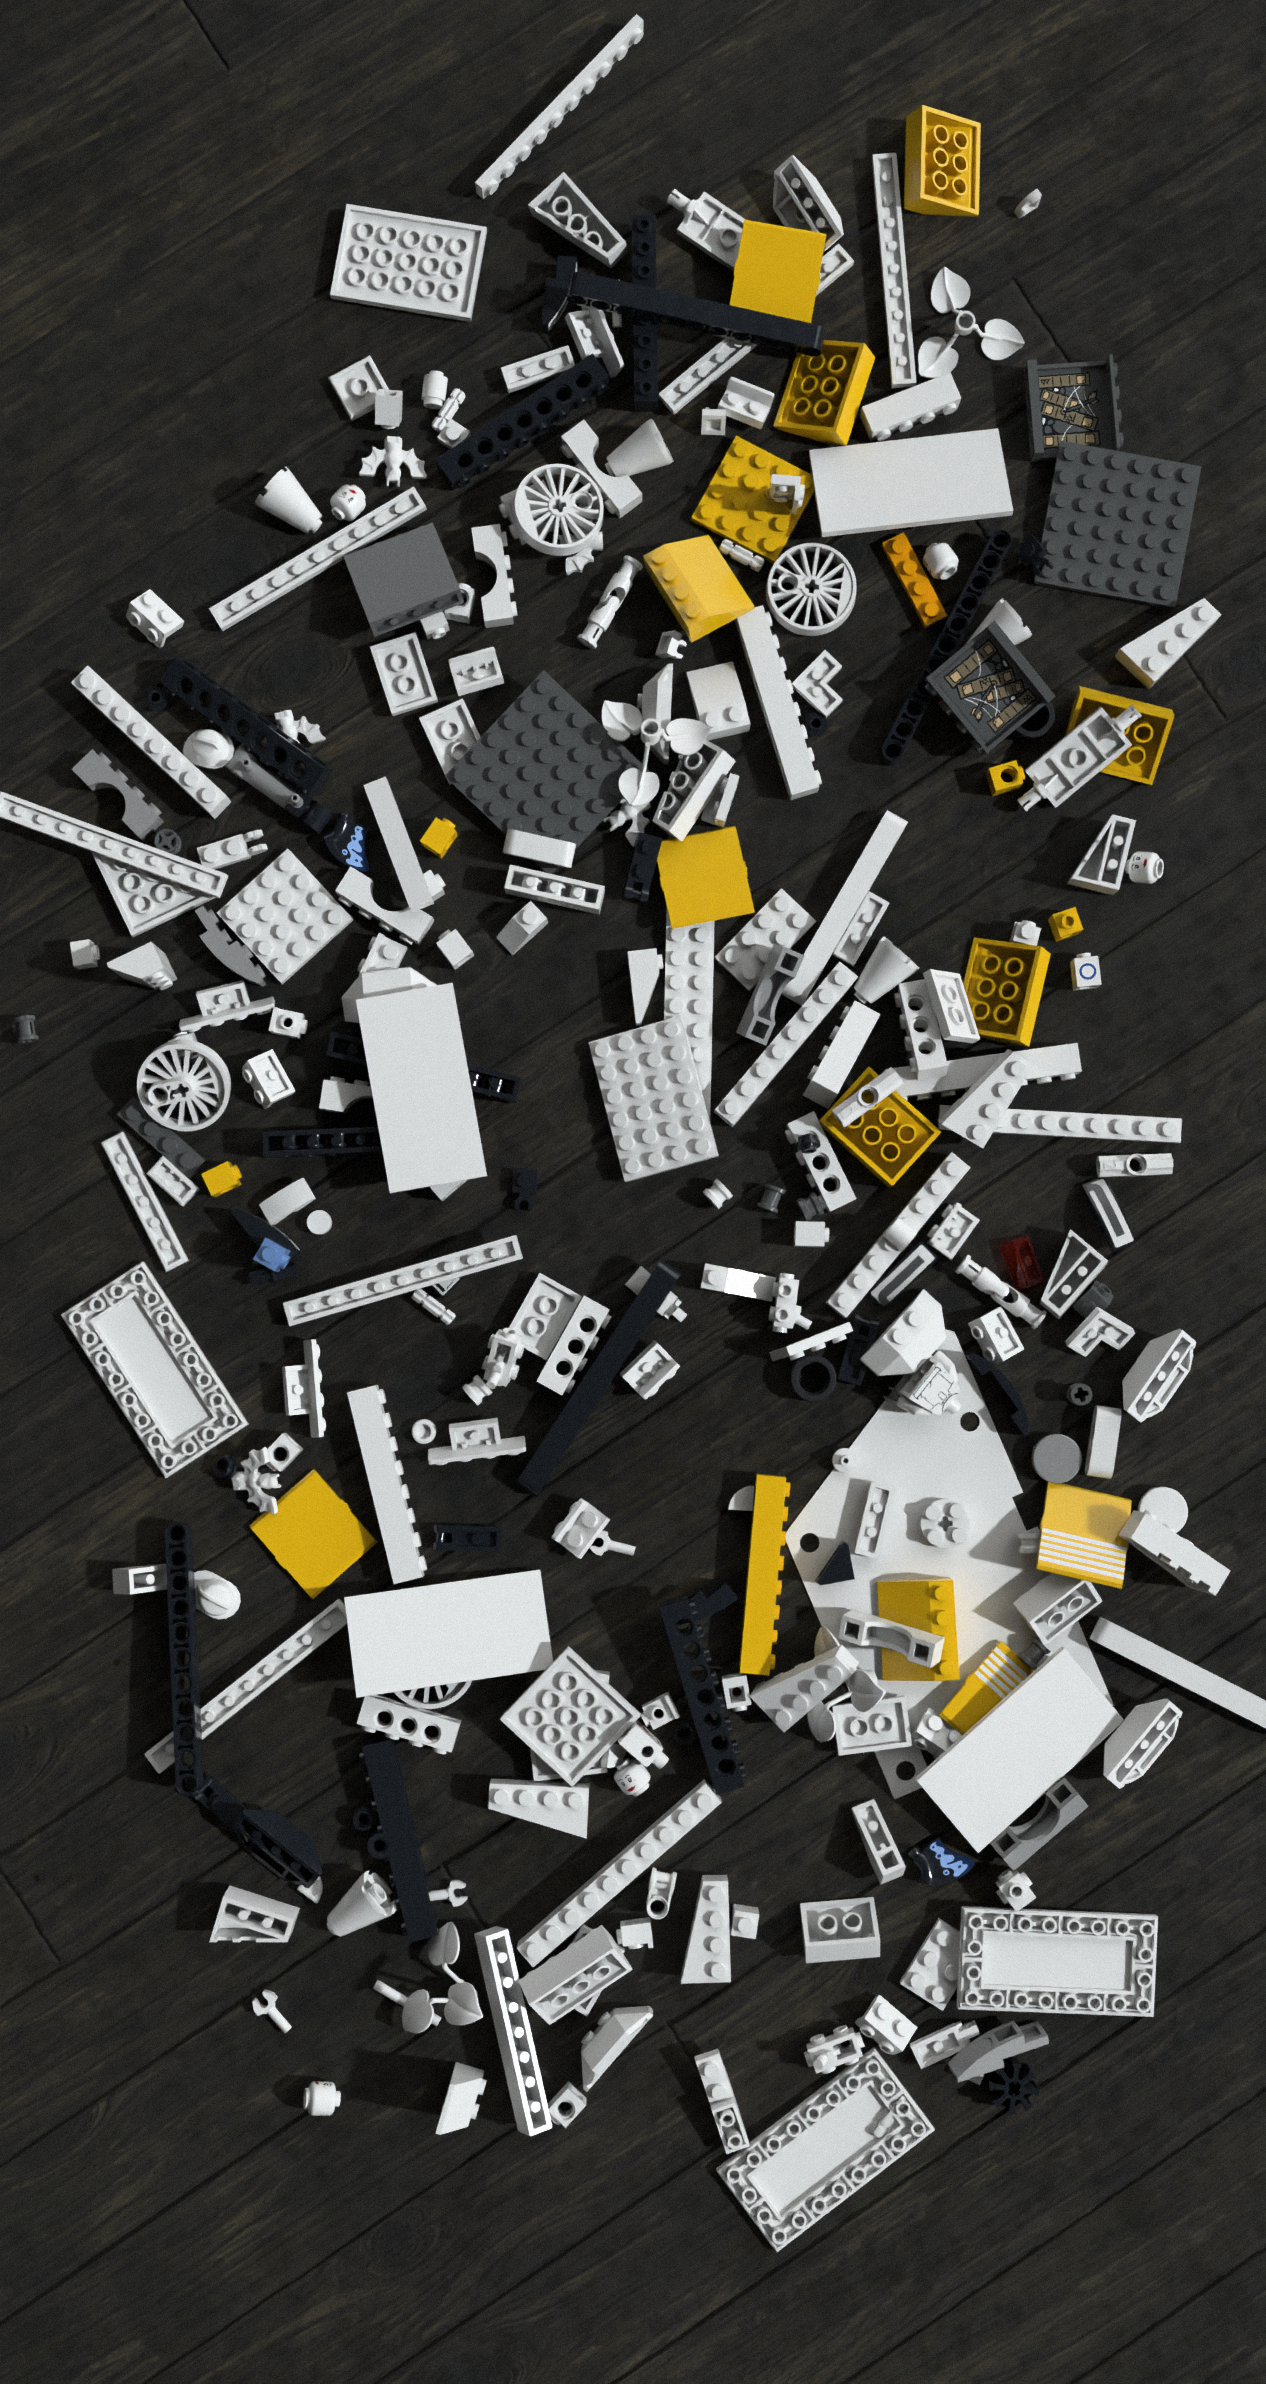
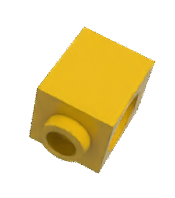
M1017 760L991 767L985 773L992 796L1019 789L1023 784V780H1025L1024 770L1022 766L1018 767ZM1001 774H1010L1012 782H1004Z
M436 817L421 838V845L442 859L458 836L454 829L455 825L445 818L441 821Z
M1076 907L1053 914L1048 919L1056 942L1078 935L1083 930Z
M228 1161L201 1174L213 1197L222 1195L242 1185L239 1180L242 1178V1174L236 1164L232 1165Z

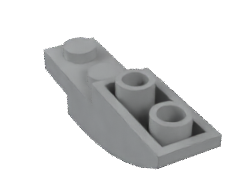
M204 906L196 909V914L207 929L205 933L200 935V938L210 951L240 977L258 986H265L266 983L263 978L266 975L259 964L254 966L250 960L253 954L247 945L241 946L238 941L229 945L232 940L225 929L220 931L216 925L219 919L213 910L207 911Z
M1013 2020L986 2032L969 2043L948 2062V2067L958 2083L1003 2068V2059L1049 2044L1048 2035L1038 2021L1018 2027Z

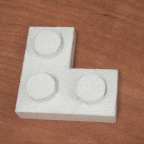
M824 650L792 683L793 688L826 718L843 701L827 685L842 669V665Z
M1096 1307L1065 1342L1069 1348L1086 1357L1101 1340L1120 1350L1133 1337L1135 1332L1129 1325Z

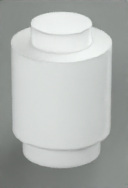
M433 370L429 374L424 375L422 400L424 401L423 405L427 408L441 409L442 404L445 403L448 378L443 376L444 373Z

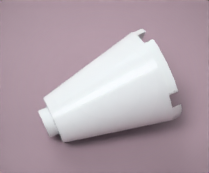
M652 418L641 425L607 456L608 462L605 466L610 476H631L674 462Z
M284 467V470L281 469L264 487V493L266 494L264 496L259 494L255 501L258 507L306 534L310 531L315 533L323 523L320 520L322 514L287 467Z
M1001 598L966 644L994 620L1014 645L1030 638L1032 633L1027 625L1023 626L1021 617L1010 604Z
M883 936L854 986L856 990L854 995L864 1004L867 1001L872 1004L917 972L919 967L899 948L893 945L890 940Z
M369 1871L364 1872L327 1916L328 1930L333 1935L341 1937L391 1916L396 1911L395 1900L391 1902L389 1895L392 1891L386 1882L376 1873L370 1875Z

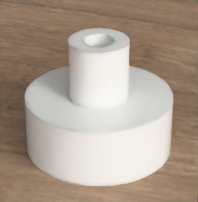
M840 1448L833 1454V1466L840 1472H850L857 1465V1456L851 1449Z

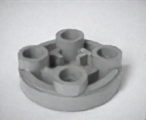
M1047 1435L1033 1446L1032 1465L1035 1472L1043 1480L1051 1483L1067 1482L1078 1473L1081 1467V1451L1078 1445L1065 1435Z

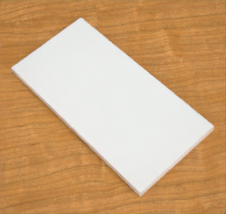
M998 428L809 450L822 537L1012 516L1013 514Z
M453 983L357 999V1011L390 1193L486 1177L487 1172Z
M142 1261L61 1314L165 1478H168L249 1425L145 1262Z
M540 1570L344 1597L356 1698L546 1670L553 1662Z
M1061 1646L924 1769L915 1780L975 1851L979 1853L1111 1734L1124 1719L1067 1650Z
M961 1906L957 2008L963 2010L1154 2017L1158 1916L1156 1914L1020 1909L1016 1912L1014 1908Z
M873 2047L860 2057L858 2062L849 2065L753 2139L749 2147L739 2150L717 2167L716 2170L774 2250L778 2252L935 2131V2128L876 2048ZM904 2095L908 2101H899L895 2105L894 2122L889 2128H885L886 2132L881 2138L874 2136L869 2130L874 2122H878V2116L886 2107L889 2111L892 2109L890 2103L892 2104L894 2100ZM901 2104H905V2105H906L904 2109L901 2108V2109L899 2110V2106H900Z

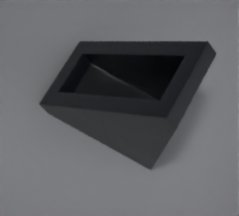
M843 1540L815 1579V1582L820 1586L855 1579L849 1546Z

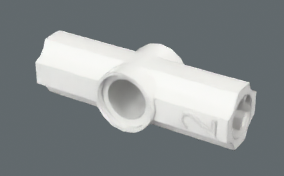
M890 1067L834 1108L832 1113L843 1128H845L904 1083L897 1072ZM862 1092H871L874 1096L873 1103H864L861 1099Z
M1171 1153L1097 1156L1096 1170L1098 1177L1172 1175L1173 1158ZM1131 1159L1137 1160L1140 1164V1169L1137 1172L1131 1170L1129 1166Z

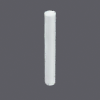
M379 1980L376 1981L373 1987L374 1990L403 2007L408 1999L405 1995ZM434 2013L431 2024L437 2027L441 2017Z

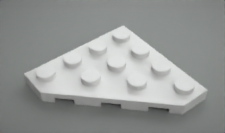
M92 852L132 937L216 898Z

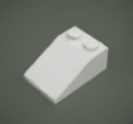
M733 661L686 672L697 721L711 727L706 740L709 741L749 731L750 720Z
M458 2062L455 2063L435 2134L442 2135L468 2127L470 2119H476L480 2105L475 2103L477 2095H483L487 2080L483 2079L484 2070Z

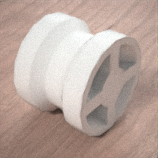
M718 1179L713 1182V1186L710 1189L703 1191V1194L717 1209L722 1207V1203L725 1200L733 1197L730 1191Z
M478 1375L473 1377V1381L470 1384H465L462 1387L477 1405L482 1402L483 1397L493 1393Z
M1019 1532L1018 1538L1021 1540L1019 1553H1038L1041 1532Z

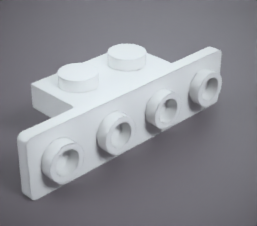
M581 306L582 311L569 312L565 320L581 359H585L592 353L596 358L602 357L610 377H616L624 367L623 357L618 351L614 335L609 329L604 312Z
M244 980L197 991L196 996L202 1014L181 1019L179 1029L180 1031L195 1032L201 1026L209 1024L210 1026H218L223 1024L225 1020L234 1019L238 1021L247 1018L249 1014L253 1013L258 1015L266 1014L275 1007L274 997L250 1002Z
M316 1339L304 1340L305 1365L282 1367L286 1416L309 1414L311 1437H324L326 1422L324 1417H322L324 1397L320 1393L322 1373L318 1368L320 1348L316 1344Z
M498 1418L449 1424L452 1446L428 1449L429 1465H444L454 1461L468 1462L477 1458L491 1459L499 1455H518L526 1451L525 1436L501 1439Z

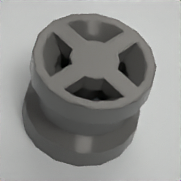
M163 829L155 836L157 849L173 855L178 854L181 850L182 841L173 830Z
M814 1192L810 1193L805 1199L799 1198L796 1200L805 1221H810L814 1215L820 1216L824 1214L820 1201Z

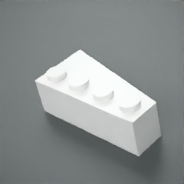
M564 172L528 204L532 216L610 268L629 253L625 240Z
M1203 598L1123 646L1114 657L1149 690L1222 614Z
M705 740L701 749L695 754L688 756L679 754L678 758L680 761L675 772L672 771L669 788L667 792L663 793L652 820L661 829L681 842L736 762L727 752L708 740Z
M854 1001L851 1008L845 1007L840 1016L843 1023L840 1027H834L829 1037L833 1041L829 1047L825 1045L818 1057L822 1061L819 1067L814 1065L807 1078L811 1081L803 1096L829 1109L880 1016L879 1013L857 1001Z
M1007 1049L986 1073L937 1121L979 1147L984 1148L1033 1068L1034 1063Z
M1134 1510L1119 1536L1189 1588L1216 1596L1231 1570L1195 1547L1189 1540L1177 1535L1176 1531L1170 1526L1158 1522V1517L1147 1510L1144 1513Z
M841 1644L814 1657L811 1661L801 1663L795 1666L794 1669L785 1673L782 1672L766 1682L763 1681L757 1684L750 1697L785 1732L853 1675L859 1662Z
M491 1778L488 1809L587 1839L589 1783L576 1782L572 1787L567 1782Z
M702 1875L681 1972V1984L731 1982L727 1875Z

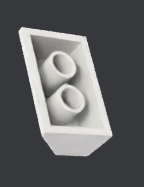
M152 942L107 963L108 967L122 978L155 990L158 988L160 990L167 989L173 985V981L177 980L166 954Z
M1051 1573L1046 1578L1041 1579L1027 1593L1022 1594L1013 1604L1042 1644L1046 1646L1100 1604L1102 1599L1090 1581Z
M874 1897L800 1903L806 1963L880 1957V1935Z

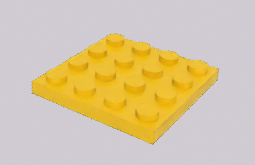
M735 436L692 515L691 521L774 564L781 555L815 492L812 475ZM772 474L801 476L800 485H805L802 507H797L796 514H791L792 500L776 502L774 498H769Z

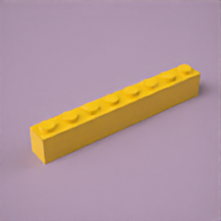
M756 1474L739 1661L740 1673L769 1675L770 1669L775 1668V1655L771 1654L772 1644H777L778 1630H773L774 1620H779L780 1605H776V1595H781L782 1581L778 1580V1570L783 1571L784 1556H780V1547L785 1546L786 1531H782L783 1521L787 1522L788 1507L784 1506L785 1497L790 1495V1482H786L785 1476Z

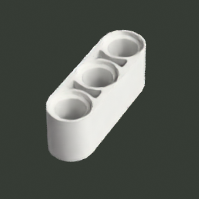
M508 829L503 853L571 868L576 844Z
M1095 1406L1087 1450L1085 1475L1105 1479L1112 1478L1121 1423V1409Z

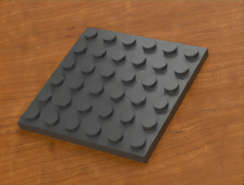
M1060 440L1041 537V545L1048 552L1044 558L1052 562L1054 568L1050 569L1046 565L1042 566L1041 573L1044 577L1040 578L1035 574L1033 584L1174 609L1176 607L1202 466Z
M543 670L445 777L504 834H507L508 829L518 830L576 844V850L624 799L619 790L621 774L630 768H637L641 771L643 764L619 741L612 739L608 735V731ZM534 861L544 872L553 874L560 867Z

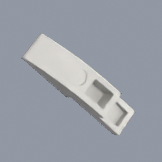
M715 2049L695 2056V2061L726 2154L749 2147L750 2143L719 2050Z

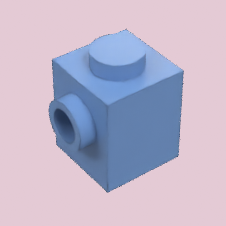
M265 1238L253 1260L273 1271L279 1272L280 1269L284 1270L290 1260V1256H288L290 1250L271 1239Z

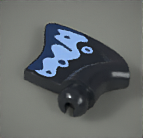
M339 812L332 831L322 836L330 854L338 862L348 868L351 866L361 873H368L370 866L366 854L365 841L369 828L349 822L350 814Z
M938 1837L934 1838L922 1850L915 1845L911 1851H908V1856L912 1858V1862L920 1871L919 1883L945 1885L954 1882L975 1866L973 1859L950 1850Z

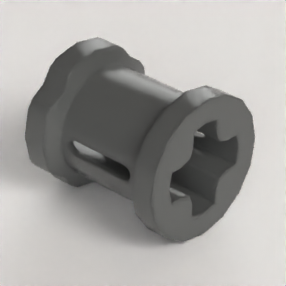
M35 1015L14 1018L19 1036L17 1043H31L39 1040V1036L35 1033Z
M765 1183V1192L757 1207L777 1214V1205L785 1190Z
M1075 1383L1069 1386L1066 1396L1068 1401L1074 1405H1086L1092 1399V1390L1086 1384ZM1078 1389L1084 1391L1081 1400L1074 1397Z
M1033 1637L1030 1646L1024 1653H1019L1018 1656L1036 1670L1038 1662L1045 1654H1049L1051 1651Z

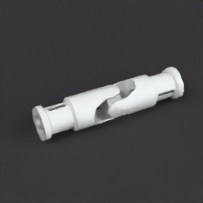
M624 556V563L618 573H614L600 598L599 604L590 614L586 628L577 637L582 644L589 648L596 649V642L602 632H606L615 612L631 589L635 575L643 568L639 561L630 556ZM615 589L617 597L609 595L612 590Z
M967 1255L955 1271L957 1274L961 1273L971 1280L972 1285L980 1291L990 1294L997 1303L1014 1316L1023 1318L1031 1324V1328L1034 1330L1047 1314L1045 1310L1040 1311L1032 1305L1030 1299L1019 1291L1000 1281L986 1267L982 1268L972 1261L970 1255ZM1009 1292L1013 1296L1012 1303L1002 1300Z

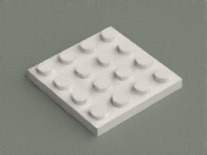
M289 849L285 850L217 912L282 985L353 921V918Z
M568 1646L505 1711L500 1720L573 1787L640 1717V1713Z

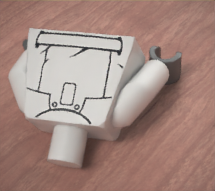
M935 1350L932 1353L933 1358L929 1357L901 1389L900 1393L903 1394L902 1396L898 1395V1391L895 1388L888 1387L895 1392V1397L893 1399H889L885 1395L883 1397L886 1401L897 1402V1406L912 1415L929 1416L935 1413L939 1416L945 1409L950 1414H955L961 1407V1403L955 1399L960 1392V1387L956 1384L958 1377L955 1365L944 1353Z

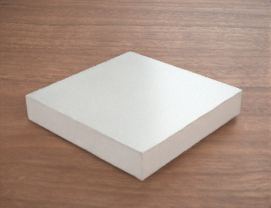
M371 356L328 377L351 421L375 409V395L379 389L389 390Z

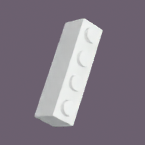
M951 372L863 406L860 417L870 441L876 439L882 441L896 431L905 432L919 422L925 424L942 413L944 415L953 413L959 406L961 396Z

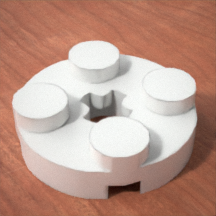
M938 1499L930 1503L925 1511H923L920 1517V1529L929 1543L939 1548H953L965 1541L970 1529V1520L968 1513L962 1505L950 1499ZM942 1517H947V1520L952 1523L951 1526H948V1530L944 1531L943 1527L938 1526V1522L943 1520Z

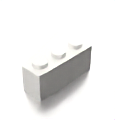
M1112 814L1067 884L1109 895H1114L1118 892L1136 820Z

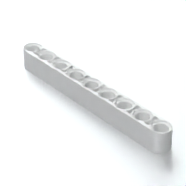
M888 810L886 811L806 949L796 977L782 991L781 994L801 1006L803 1005L908 823L906 820Z
M1102 1617L1099 1618L1089 1639L1266 1728V1700Z

